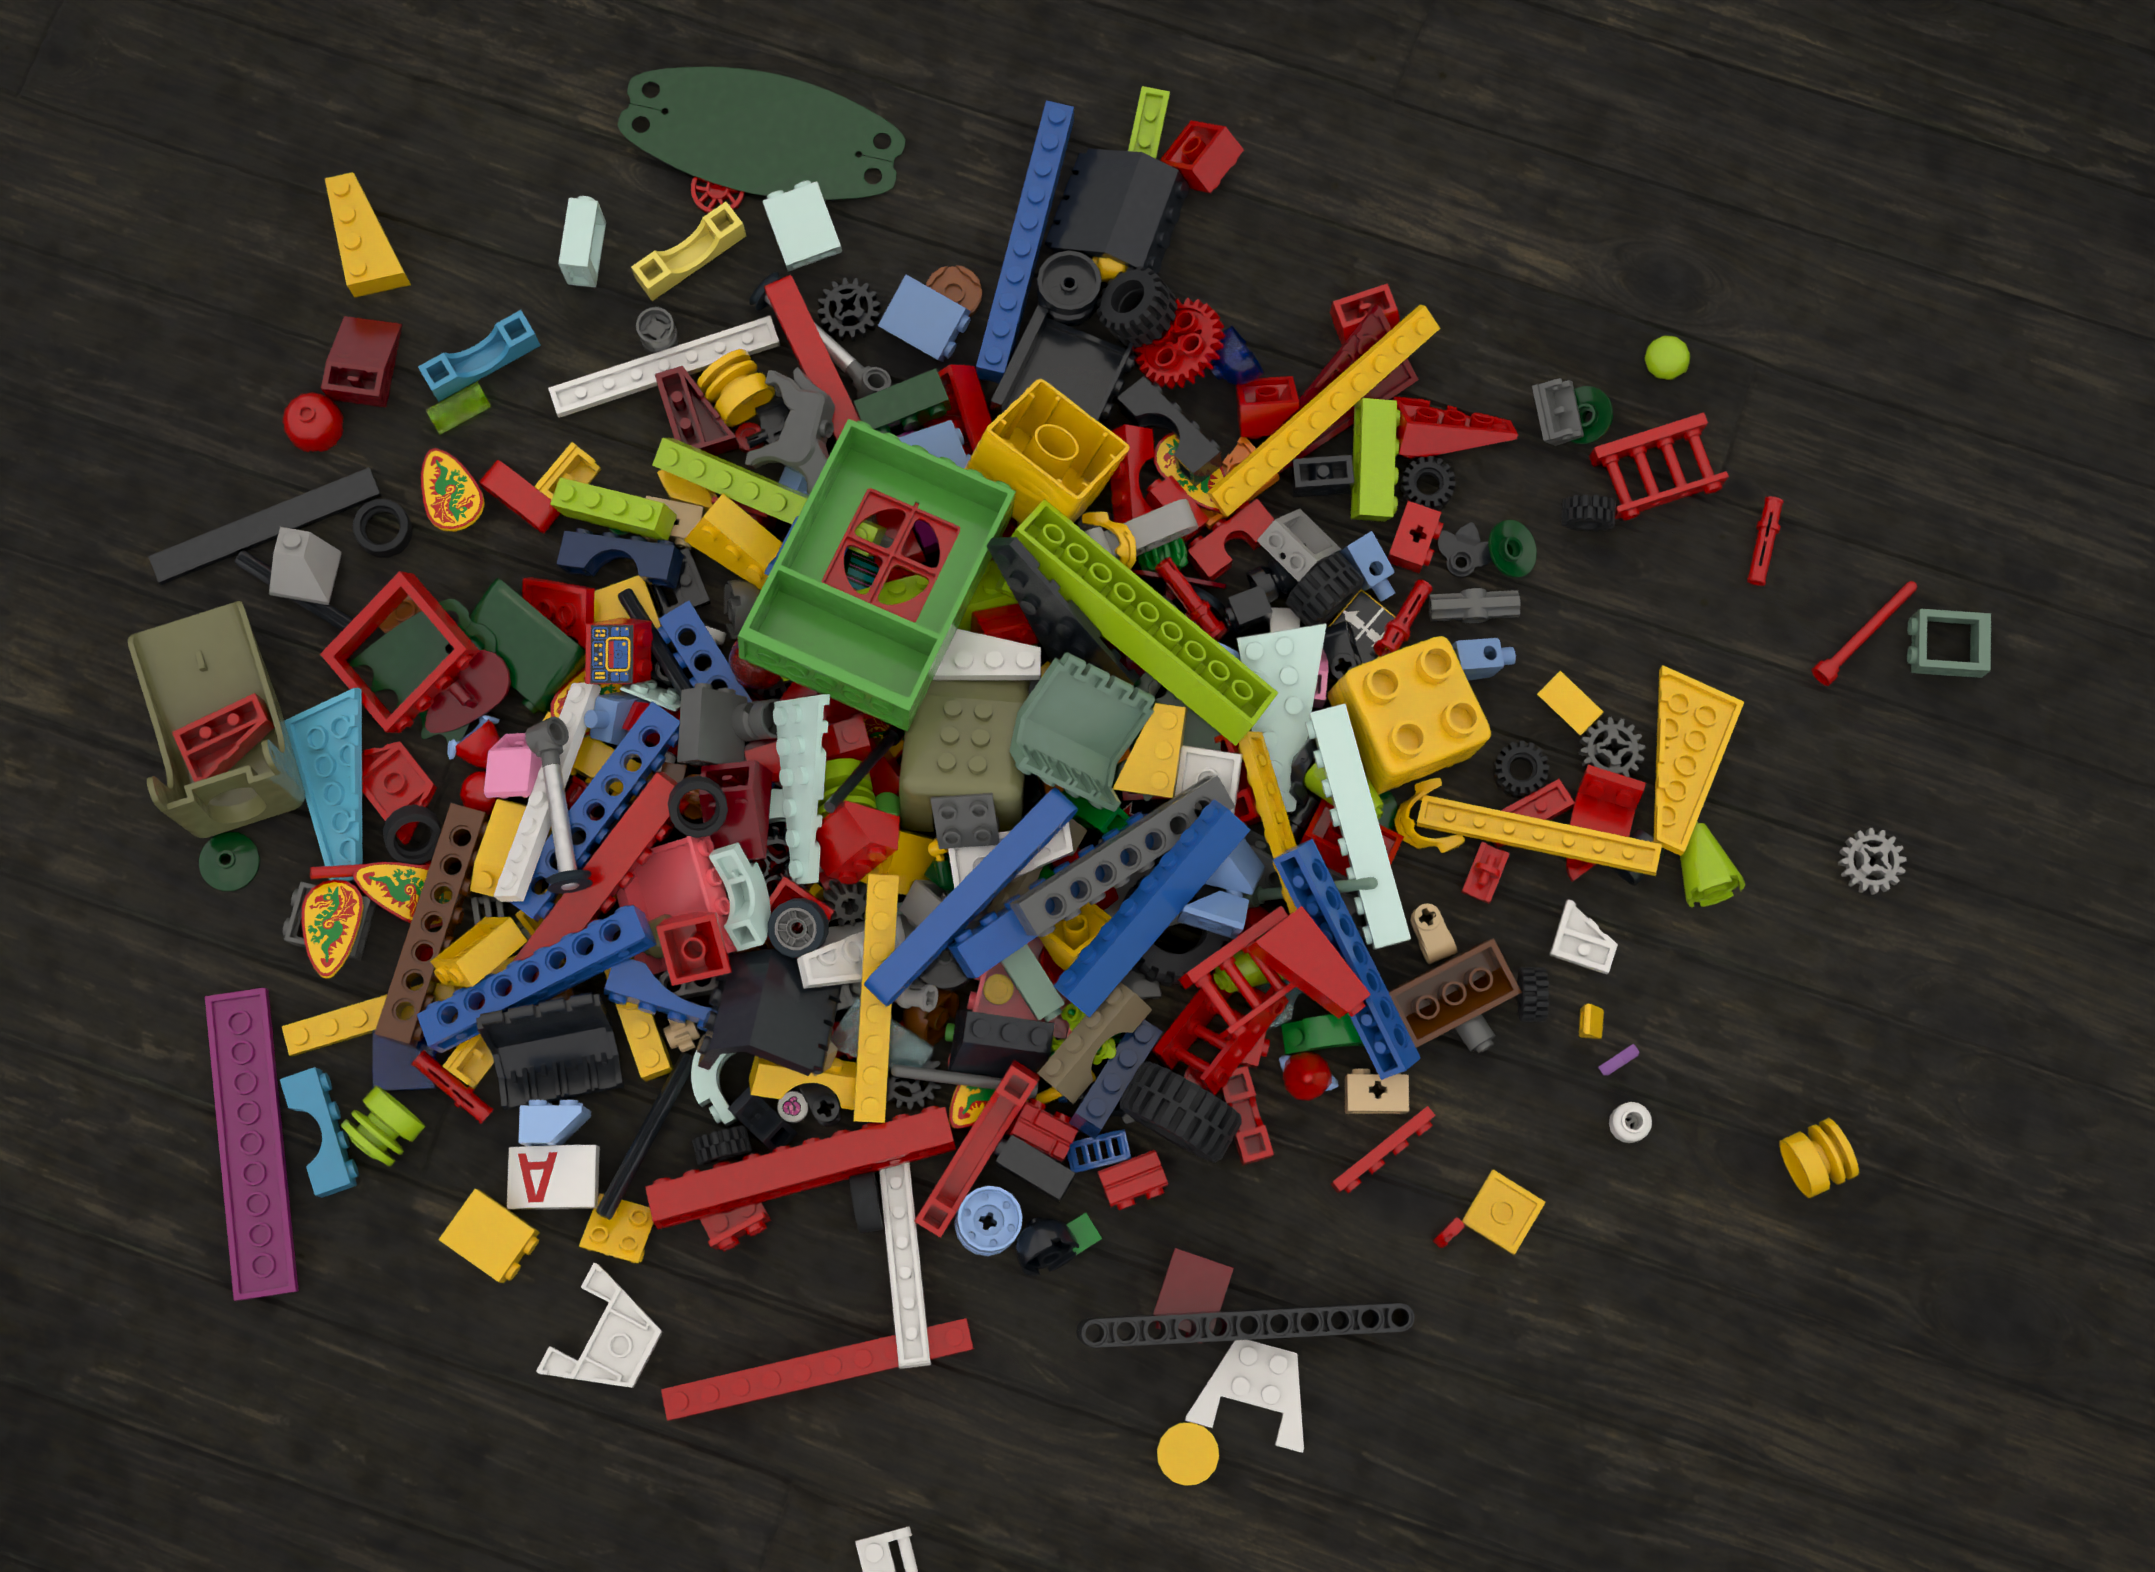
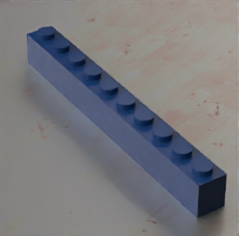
M1046 100L976 365L979 379L1000 383L1012 359L1074 123L1073 106Z

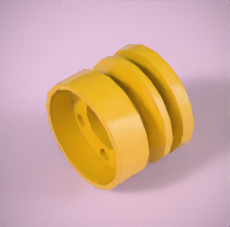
M745 349L734 350L723 355L703 371L697 381V386L705 394L709 403H716L714 408L727 427L740 425L756 415L755 408L770 402L775 394L774 387L768 386L765 383V375L763 373H756L758 367L754 361H751Z
M1830 1118L1820 1121L1819 1126L1814 1124L1808 1127L1809 1138L1800 1131L1780 1140L1779 1147L1785 1166L1797 1187L1808 1198L1829 1190V1178L1838 1185L1845 1182V1178L1849 1180L1859 1174L1858 1163L1849 1141L1840 1127Z

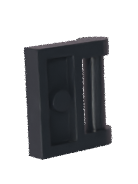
M689 548L681 550L684 557L677 587L673 588L679 602L678 604L670 606L663 586L650 585L660 610L658 613L659 618L687 601H690L695 610L711 604Z

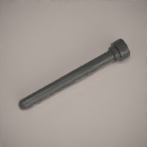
M894 1065L891 1068V1073L895 1077L994 1090L1002 1079L905 1065ZM1038 1083L1027 1100L1030 1098L1036 1099Z

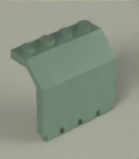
M1068 652L1060 660L1055 658L1017 713L1009 750L1016 762V768L1026 775L1033 773L1039 776L1049 786L1054 787L1058 785L1074 798L1081 796L1087 799L1097 809L1102 810L1104 807L1115 812L1121 804L1112 788L1116 765L1153 714L1154 710L1151 706L1155 701V697L1137 687L1134 688L1133 685L1113 675L1110 677L1108 672L1090 663L1086 665L1084 660Z

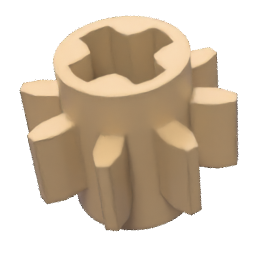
M668 1019L670 1026L663 1028L671 1049L679 1047L683 1053L695 1048L693 1040L700 1038L695 1022L686 1020L685 1023H678Z

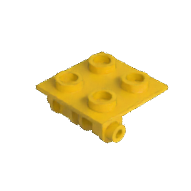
M599 1194L598 1205L600 1204L604 1194ZM621 1200L610 1220L598 1215L596 1212L597 1208H594L579 1247L603 1253L606 1256L610 1255L614 1258L631 1261V1263L642 1262L645 1254L644 1247L653 1226L650 1207Z

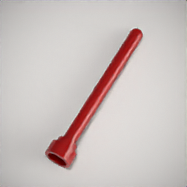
M1914 581L1907 582L1831 659L1819 661L1811 670L1813 676L1821 684L1829 686L1838 677L1839 667L1917 590V584Z

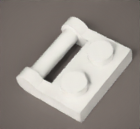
M910 1526L855 1541L862 1571L896 1572L889 1542L897 1540L905 1572H918L909 1537L912 1536Z

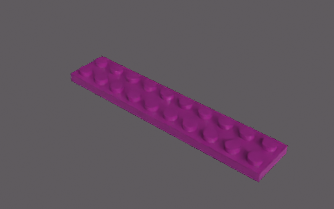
M258 988L205 996L234 1301L299 1292L269 991L267 988Z

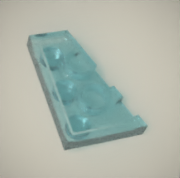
M860 996L852 1004L830 1039L838 1048V1051L848 1053L854 1057H857ZM891 1018L888 1067H893L894 1065L922 1067L934 1047Z

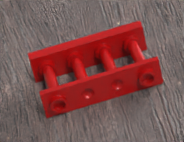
M1704 413L1594 447L1589 456L1592 465L1595 467L1602 464L1603 467H1607L1621 504L1616 507L1615 520L1623 518L1624 521L1639 516L1640 511L1703 491L1706 494H1711L1722 489V485L1729 477L1726 471L1714 475L1700 439L1701 432H1703L1708 424ZM1682 438L1685 441H1689L1703 477L1701 480L1688 484L1672 446L1674 441ZM1657 447L1658 450L1662 451L1676 488L1659 492L1645 456L1648 449ZM1629 455L1630 458L1635 460L1648 497L1635 501L1631 500L1618 465L1620 458Z
M1282 906L1178 979L1185 989L1193 984L1197 988L1201 987L1228 1024L1229 1028L1219 1034L1222 1040L1230 1034L1235 1039L1248 1030L1249 1027L1246 1023L1296 987L1292 983L1286 986L1276 971L1247 949L1257 941V938L1264 933L1266 934L1288 916ZM1240 950L1244 954L1248 953L1276 991V994L1265 1002H1262L1234 963L1236 959L1233 955ZM1217 967L1221 971L1225 970L1253 1009L1240 1020L1210 980L1213 978L1210 972Z
M1214 971L1211 975L1213 978L1210 980L1227 1001L1232 993L1227 992L1225 989L1221 990L1214 980V974L1216 973ZM1252 987L1262 1002L1276 994L1273 987L1267 993ZM1201 988L1152 1051L1161 1063L1171 1070L1178 1061H1182L1202 1073L1200 1080L1210 1093L1216 1095L1221 1087L1226 1085L1229 1077L1276 1017L1283 1012L1289 1000L1285 995L1249 1020L1246 1023L1249 1027L1248 1030L1235 1039L1231 1037L1230 1040L1226 1038L1222 1040L1219 1034L1206 1028L1216 1014L1220 1015V1013ZM1231 1008L1239 1020L1245 1016ZM1198 1037L1221 1050L1211 1064L1187 1051Z

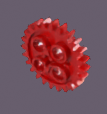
M1187 298L1184 304L1179 299H1176L1177 310L1174 312L1176 317L1174 321L1170 322L1171 327L1169 330L1164 331L1160 339H1154L1152 344L1146 345L1144 343L1142 347L1134 349V352L1139 356L1135 361L1139 364L1140 371L1152 383L1156 382L1160 387L1166 384L1170 389H1173L1175 383H1177L1181 388H1184L1185 380H1189L1194 384L1197 374L1204 378L1203 370L1205 368H1214L1210 363L1212 359H1220L1216 350L1224 348V345L1219 341L1226 337L1221 331L1224 325L1219 320V315L1207 303L1203 304L1199 299L1193 303L1190 298Z

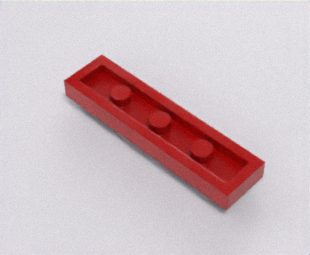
M1428 1106L1330 1183L1337 1193L1343 1189L1347 1193L1352 1191L1362 1183L1358 1178L1367 1170L1372 1175L1385 1164L1382 1159L1390 1151L1397 1155L1409 1145L1406 1139L1415 1132L1419 1137L1433 1125L1429 1120L1436 1115Z

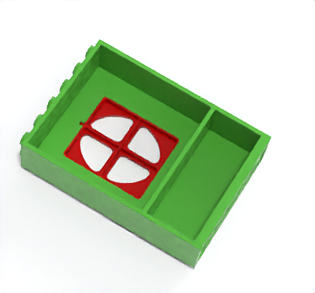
M848 419L738 635L739 658L818 693L830 694V698L908 732L992 558L986 545L991 538L1002 537L1012 517L1016 491L1012 490L1008 484L1002 481L994 482L985 478L977 470L961 468L949 458H938L931 455L925 448L919 445L911 446L901 442L897 436L891 433L883 434L878 432L866 422H855ZM897 510L905 514V519L892 545L888 548L879 546L855 534L856 528L862 522L877 513ZM916 521L926 522L936 535L940 559L939 564L935 568L925 566L901 554V550ZM852 546L880 558L883 562L870 590L866 594L856 592L847 579L844 569V553L847 547ZM894 567H901L929 581L928 586L920 594L906 602L886 605L878 600Z

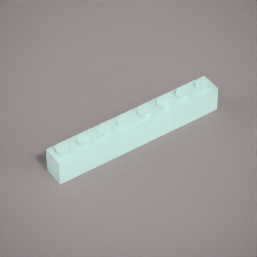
M1346 704L1311 712L1309 714L1310 721L1305 722L1309 739L1315 738L1318 750L1313 751L1317 768H1323L1326 779L1321 780L1325 797H1331L1334 809L1329 810L1333 826H1339L1342 838L1337 839L1342 857L1348 856L1350 867L1346 868L1348 880L1374 877L1378 881L1375 889L1357 891L1358 897L1354 898L1358 915L1364 914L1367 926L1362 927L1366 945L1372 944L1373 950L1409 941L1411 939Z

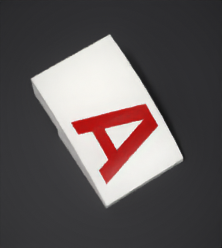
M597 1145L509 1147L507 1209L597 1208L600 1147Z

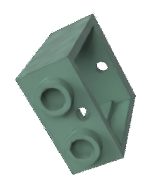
M1919 609L1909 618L1907 631L1908 635H1912V645L1908 648L1907 662L1911 664V673L1982 678L1990 672L1991 613ZM1927 621L1971 624L1970 662L1927 660Z
M1028 944L1000 962L1036 1020L1043 1018L1045 1022H1049L1063 1013L1060 1009L1065 1004L1056 988L1053 987L1054 985Z

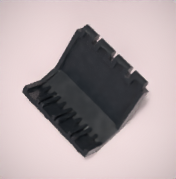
M1088 148L1087 153H1079L1072 170L1074 175L1070 176L1063 194L1065 200L1060 201L1053 220L1057 225H1051L1045 245L1050 247L1055 254L1064 251H1075L1083 253L1088 257L1110 258L1129 268L1133 267L1135 270L1138 266L1145 269L1150 268L1158 274L1165 251L1170 245L1175 224L1179 221L1183 202L1188 196L1190 185L1178 169L1143 152Z
M775 949L732 954L729 959L732 972L715 976V980L719 982L709 999V1004L713 1006L712 1010L707 1013L703 1023V1028L707 1030L697 1047V1052L700 1053L698 1066L710 1070L720 1054L747 1052L806 1076H809L811 1072L822 1074L824 1072L842 984L804 989L797 958L781 954Z
M592 992L570 996V1000L559 998L539 1002V1006L528 1004L508 1008V1012L498 1010L480 1014L479 1018H476L477 1029L493 1056L499 1081L501 1107L504 1111L520 1108V1105H529V1100H547V1102L624 1087L621 1058L612 1020L599 994L593 995Z

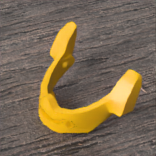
M1088 512L1082 514L1083 524L1104 527L1117 536L1119 546L1115 549V554L1120 557L1119 561L1131 570L1136 562V542L1128 526L1110 521L1107 512Z
M1439 777L1415 784V795L1400 804L1394 820L1398 834L1404 836L1403 841L1417 849L1436 846L1441 853H1444L1462 845L1465 842L1462 835L1441 838L1421 836L1414 830L1415 822L1409 817L1410 809L1416 801L1422 800L1423 795H1427L1432 790L1442 786Z

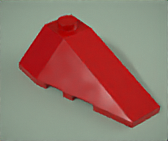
M1394 396L1392 399L1397 401V410L1400 411V423L1396 427V438L1399 439L1398 454L1406 458L1435 456L1515 440L1518 436L1512 422L1507 419L1477 412L1467 416L1457 411V407L1447 406L1446 410L1430 407L1431 401L1397 396Z

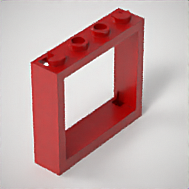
M399 571L320 655L350 690L353 688H360L362 690V705L385 732L401 733L406 727L413 725V719L420 712H424L434 703L433 699L439 692L445 691L454 682L453 678L460 671L471 666L469 662L480 650L413 573ZM409 595L453 646L454 650L391 714L346 660Z

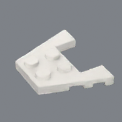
M593 1263L581 1288L608 1301L602 1317L579 1360L549 1346L536 1372L545 1375L634 1388L663 1331L599 1264Z
M1235 1340L1186 1415L1185 1421L1213 1428L1220 1397L1230 1398L1281 1412L1283 1415L1275 1445L1303 1453L1304 1442L1297 1353L1250 1340Z

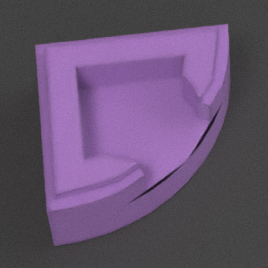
M1632 1044L1598 1068L1604 1076H1608L1638 1056L1640 1052Z

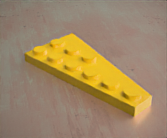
M1663 665L1659 670L1654 843L1662 844V848L1682 856L1744 701Z

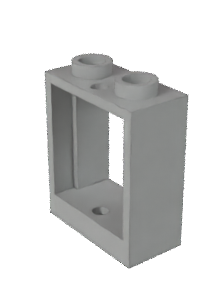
M1301 509L1275 519L1257 540L1298 582L1325 558L1339 553L1341 550ZM1282 552L1286 555L1285 559H1282L1280 556Z

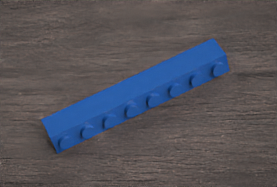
M1214 799L1201 811L1200 816L1182 833L1180 839L1171 850L1162 856L1159 864L1153 871L1143 878L1140 886L1121 904L1120 909L1110 921L1101 927L1098 935L1091 943L1082 949L1079 957L1060 975L1059 980L1053 987L1090 1018L1182 911L1184 906L1188 904L1249 833L1250 829L1228 808Z
M1138 812L1126 820L1128 825L1120 830L1117 828L1110 830L1101 837L1103 842L1095 847L1093 844L1079 851L1077 855L1081 858L1147 814ZM1150 834L1145 838V844L1148 849H1151L1154 844L1153 837ZM1125 849L1120 855L1121 862L1124 865L1129 861V854ZM1066 861L1054 868L1053 872L1056 874L1071 863ZM1100 865L1095 872L1098 881H1102L1105 875L1104 869ZM1045 878L1036 880L1028 888L1031 890L1045 881ZM1073 882L1070 888L1074 898L1080 892L1077 882ZM1019 894L1004 902L1005 908L998 913L992 911L979 919L980 925L973 930L967 928L954 936L955 942L949 945L948 948L967 978H978L1038 937L1026 934L1009 904L1020 897ZM1049 898L1045 903V909L1051 914L1054 911L1055 904Z

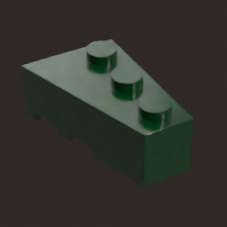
M936 368L854 401L861 421L868 423L878 432L883 434L891 433L895 436L914 430L933 419H938L951 410L949 398Z

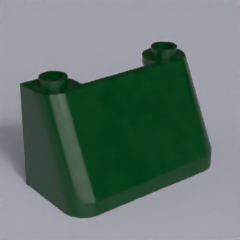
M499 578L489 586L469 616L475 624H483L494 634L496 639L495 653L505 661L509 669L510 685L522 695L524 700L521 703L533 714L539 711L546 716L551 711V702L555 694L585 668L586 652ZM474 635L470 638L479 650L485 649L483 637Z

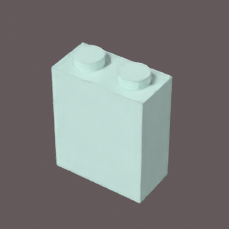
M809 180L800 182L794 186V190L785 193L783 190L775 191L767 195L766 200H763L764 208L788 272L842 252L817 181L813 183Z

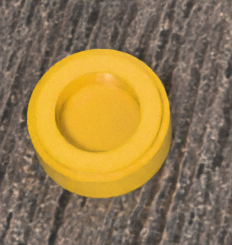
M1002 974L990 976L983 986L985 998L990 1003L996 1005L1008 1002L1014 992L1012 981Z

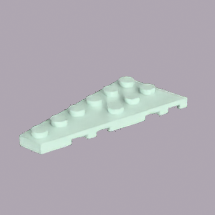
M1326 623L1237 638L1240 661L1278 692L1277 696L1251 729L1252 732L1263 733L1286 812L1295 811L1297 801L1289 793L1291 787V764L1293 757L1303 747L1308 738L1305 722L1310 721L1309 714L1313 708Z
M830 694L774 702L773 720L776 724L778 738L776 750L780 757L781 767L779 780L783 786L784 796L782 809L787 825L785 838L790 854L789 873L792 881L796 884L817 883L819 880L820 845L816 840V831L818 827H822V815H817L818 800H823L826 751L821 744L823 733H828V721L823 720L824 705H829Z

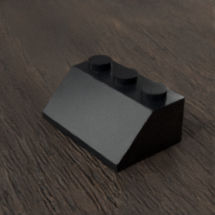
M957 1010L948 1071L1003 1078L1011 1063L1015 1060L1037 1074L1051 1054L1055 1023Z

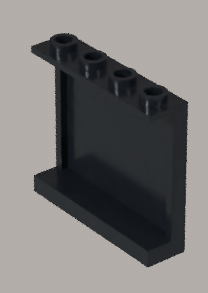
M1038 305L991 399V414L995 416L1001 415L1036 380L1042 379L1064 394L1099 423H1102L1103 419L1108 420L1112 413L1114 404L1111 402L1114 395L1119 396L1123 390L1125 372H1131L1137 358V356L1133 355L1134 343L1130 342L1127 349L1048 318V309Z

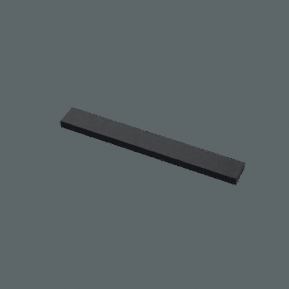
M369 467L148 557L158 582L163 585L235 556L243 550L247 551L277 539L280 527L299 530L379 498L382 495L373 472Z

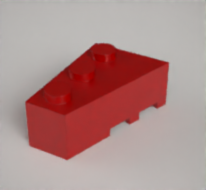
M254 693L173 731L172 734L193 781L197 782L228 772L275 727L265 700Z

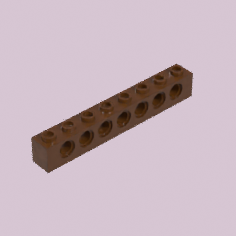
M450 803L374 1033L381 1039L416 1048L418 1041L421 1042L424 1038L417 1014L426 1010L429 1004L436 1002L434 991L437 983H441L434 973L436 969L430 961L455 942V937L452 936L456 925L459 926L464 917V908L462 906L465 897H469L472 892L470 887L474 862L490 817L485 812ZM471 834V840L467 845L458 846V840L462 835ZM460 862L462 864L460 872L455 875H449V867L453 863ZM445 891H452L451 900L441 904L439 902L440 895ZM441 919L443 921L442 928L438 932H430L431 923ZM427 948H433L431 959L424 962L421 961L420 955L422 951ZM417 977H423V986L419 990H411L412 981ZM407 1006H413V1016L407 1020H402V1010Z

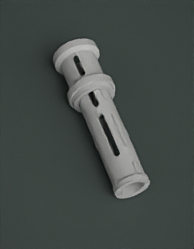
M861 982L850 983L852 996L860 997ZM912 983L894 1002L902 1008L908 1009L913 1006L920 1007L925 1012H931L937 1005L938 991L936 986L932 984L918 986Z

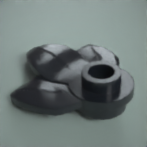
M1473 522L1461 527L1455 535L1445 530L1441 531L1438 538V549L1447 559V569L1453 576L1459 578L1467 577L1475 568L1486 566L1491 562L1488 542H1480L1479 532ZM1457 560H1463L1466 563V566L1464 568L1457 567L1455 562Z

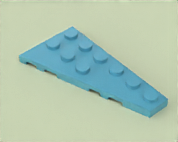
M353 688L284 720L325 866L363 864L362 690L360 688ZM353 877L329 878V880L336 879L349 883L355 882Z

